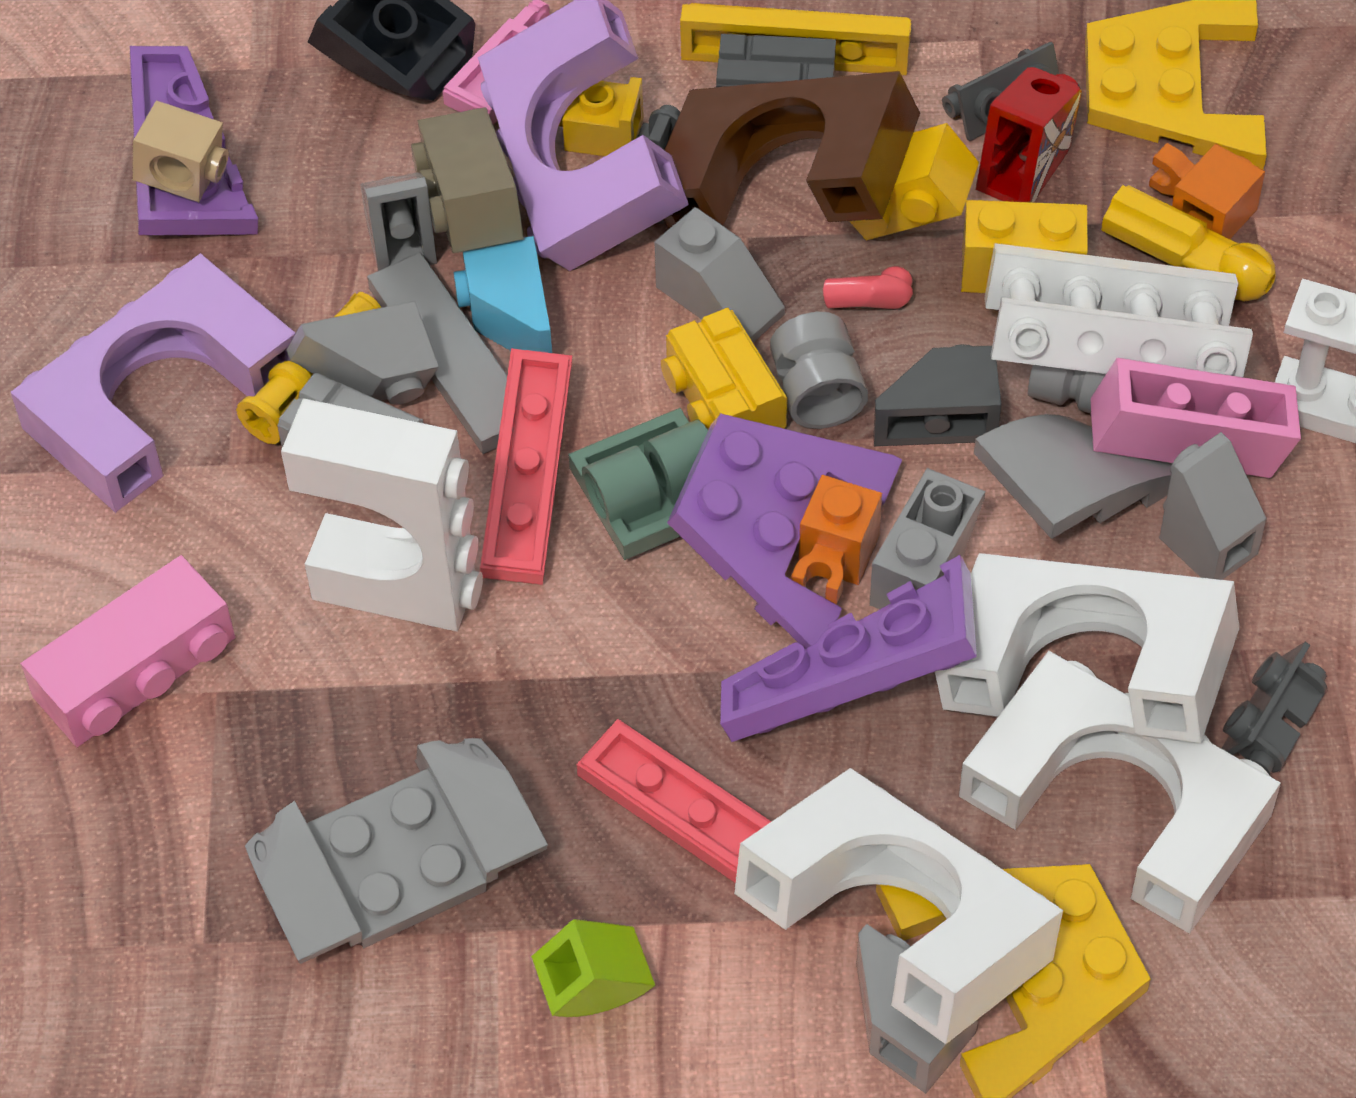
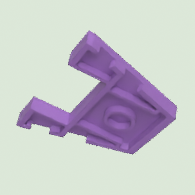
M720 413L710 425L667 523L725 581L732 577L757 602L754 610L770 625L777 621L806 649L818 642L822 634L829 629L828 624L838 620L842 610L838 605L785 576L800 539V522L821 475L881 492L883 505L902 459L895 455Z

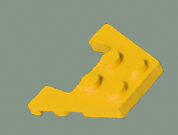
M1190 0L1087 23L1085 35L1087 124L1155 143L1159 142L1161 136L1191 144L1192 153L1202 156L1216 143L1228 151L1248 159L1253 165L1264 170L1267 156L1264 115L1203 113L1199 40L1255 41L1258 28L1256 0Z
M1090 864L1003 869L1061 908L1063 914L1053 961L1006 997L1022 1031L961 1053L960 1067L975 1098H1012L1030 1082L1034 1085L1053 1069V1064L1080 1041L1085 1043L1148 991L1151 978ZM876 884V893L897 936L905 941L930 932L946 920L943 913L924 897L903 888Z

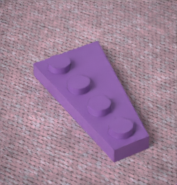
M130 46L134 138L156 100L214 119L209 108V97L188 46ZM222 132V148H225V136ZM229 155L221 180L218 183L210 181L199 202L136 181L139 235H246L258 233V217L253 205L248 204L243 192V180L236 164L232 165Z
M961 555L941 564L940 568L944 576L915 590L913 584L909 581L887 593L886 595L891 604L861 620L856 621L853 614L849 613L828 624L829 629L812 646L804 649L801 644L794 642L721 681L720 724L731 742L757 733L769 732L777 726L814 713L830 711L840 704L878 691L890 690L903 682L938 670L951 669L961 662L977 657L971 573Z

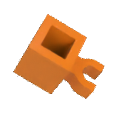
M1166 143L1153 157L1152 164L1159 169L1150 178L1149 186L1162 194L1174 195L1172 206L1206 222L1208 229L1231 239L1257 211L1265 171L1253 165L1248 159L1238 156L1216 143L1196 164H1193L1182 151L1169 143Z
M821 475L800 522L799 561L791 575V580L806 587L807 581L812 577L821 576L826 578L828 582L825 599L835 604L838 603L842 594L843 581L859 585L880 536L882 493Z

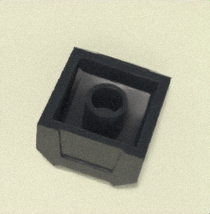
M338 0L333 7L330 5L318 17L308 43L344 68L374 84L410 97L434 101L444 90V86L472 58L476 24L470 15L450 0Z

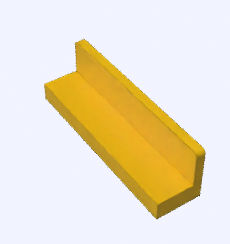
M700 3L682 5L680 18L681 60L718 63L721 34L836 39L835 71L862 73L900 71L901 75L907 76L911 19L907 17Z

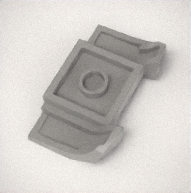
M467 738L455 744H447L438 740L417 745V756L414 761L420 772L306 823L296 802L293 801L276 814L274 822L261 833H256L245 844L259 882L300 964L349 942L351 947L361 943L363 949L486 892V884L498 879L499 871L547 849L548 844L512 776L481 738Z

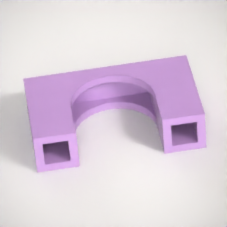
M574 0L478 57L485 80L481 83V91L488 105L495 111L500 127L496 131V135L502 151L511 161L515 174L513 180L516 185L517 197L526 208L531 224L527 228L528 237L534 236L536 252L540 257L544 259L548 257L568 271L577 268L689 205L672 155L644 135L581 169L561 171L557 163L555 153L556 133L569 105L583 91L638 59L622 11L608 0Z
M200 253L182 267L172 270L162 282L136 301L124 305L114 317L88 336H83L76 340L66 352L40 371H35L28 375L18 387L11 391V396L22 429L116 513L163 477L154 440L111 403L113 395L121 382L133 371L150 362L166 358H188L213 367L246 396L254 397L269 381V371L279 362L290 361L287 348L296 333Z

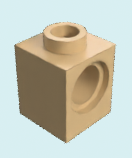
M156 100L133 140V180L199 202L210 181L218 183L221 180L227 165L229 152L228 149L222 148L223 122Z

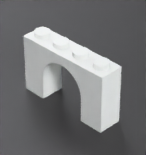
M303 398L281 450L289 490L359 505L385 515L403 527H389L325 513L305 562L312 600L458 632L466 608L474 610L478 604L482 590L483 575L482 572L475 571L474 564L478 551V537L470 534L474 503L473 499L466 498L465 495L469 463L468 460L461 459L457 430Z
M979 553L971 572L977 657L961 662L951 669L935 671L943 710L998 717L1014 697L1028 662L1041 648L1066 635L1086 631H1103L1127 637L1142 647L1128 686L1135 735L1195 743L1202 742L1239 631L1234 581Z
M1048 651L963 762L959 797L1016 830L1052 780L1060 772L1075 763L1095 758H1112L1127 761L1143 768L1154 776L1167 791L1175 815L1139 864L1131 899L1190 934L1272 816L1281 783L1270 777L1267 771L1259 764L1248 759H1238L1212 744L1205 735L1201 743L1135 735L1129 693H1123L1096 678L1095 674L1085 665L1077 661H1067Z
M851 768L740 843L734 894L785 930L835 894L861 885L879 884L903 888L924 897L934 904L943 913L946 920L899 955L891 1006L944 1044L950 1042L1053 961L1063 914L1061 908Z

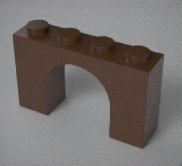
M900 71L689 90L665 148V151L672 155L689 205L663 219L668 228L670 229L694 207L724 226L739 186L750 168L774 149L804 139H822L806 182L827 221L844 222L883 219L920 116V111Z

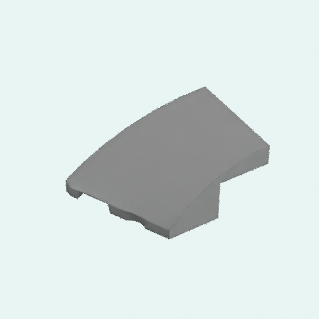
M1048 414L1030 416L1009 422L975 438L974 454L1051 539L1091 515L1101 523L1138 500L1148 508L1168 495L1172 463L1093 451L1092 427L1070 417Z

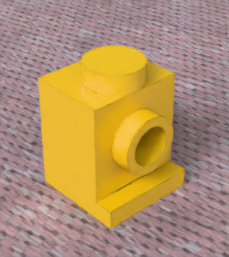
M630 77L629 84L599 81L578 95L569 105L559 123V126L563 127L564 150L607 156L635 140L644 118L642 78Z

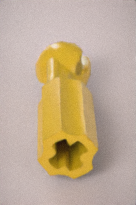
M1122 185L1113 196L1110 206L1103 217L1101 231L1172 266L1236 274L1238 287L1235 300L1250 301L1259 299L1270 290L1275 281L1276 272L1272 256L1260 245L1234 242L1208 229L1206 222L1130 185L1127 187Z

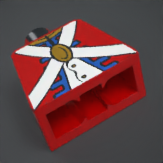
M1027 67L990 104L975 190L1001 201L1035 202L1071 146L1082 93L1075 79L1066 74L1053 75L1036 67ZM1024 146L1026 147L1020 154L1027 157L1025 161L1018 154L1019 150Z

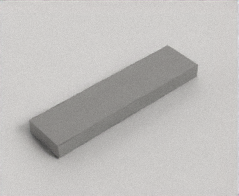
M421 252L368 275L369 289L381 307L412 301L416 302L439 365L431 380L481 453L485 454L497 448L507 375Z

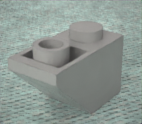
M1222 432L1201 446L1193 444L1184 449L1176 457L1170 468L1172 475L1168 495L1163 504L1164 516L1159 539L1201 578L1223 580L1258 555L1267 518L1231 441Z
M929 468L925 470L872 562L870 606L881 609L891 604L886 595L887 593L909 581L917 590L944 576L940 568L941 564L958 555H961L962 558L964 557L985 499L984 490Z
M866 924L858 933L856 967L869 1053L926 1094L976 1034L978 1020L950 1042L944 1044L891 1006L899 955L911 946L895 935L887 934L884 936Z

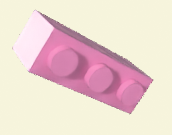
M1116 358L1090 398L1093 451L1173 463L1176 457L1187 447L1193 444L1201 446L1222 432L1231 441L1247 475L1271 478L1301 439L1296 386Z
M180 555L20 664L32 697L76 747H79L93 736H100L110 731L122 716L145 700L156 698L165 693L171 687L174 680L200 662H208L217 657L225 649L226 645L235 639V634L227 603L190 563Z

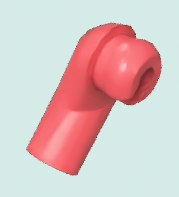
M899 266L888 267L881 275L827 278L823 287L824 301L829 309L851 307L899 309L907 304L913 295L911 287L913 279L909 271Z

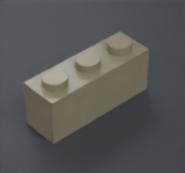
M483 107L417 120L421 142L411 144L415 171L423 175L426 180L435 233L446 231L452 253L524 240L516 185L487 108Z

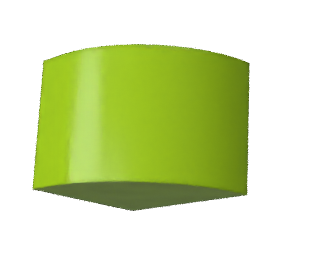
M573 919L531 956L552 1016L581 1017L602 1013L622 1006L656 986L633 926Z

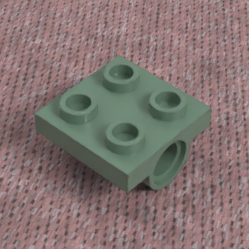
M681 408L568 454L569 469L624 560L680 537L667 521L708 432V429L700 420L689 422Z

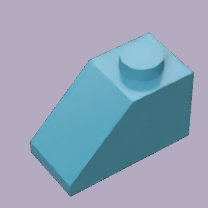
M534 236L524 237V240L464 251L465 270L453 272L458 307L470 306L475 331L510 351L513 348L552 353L551 331Z

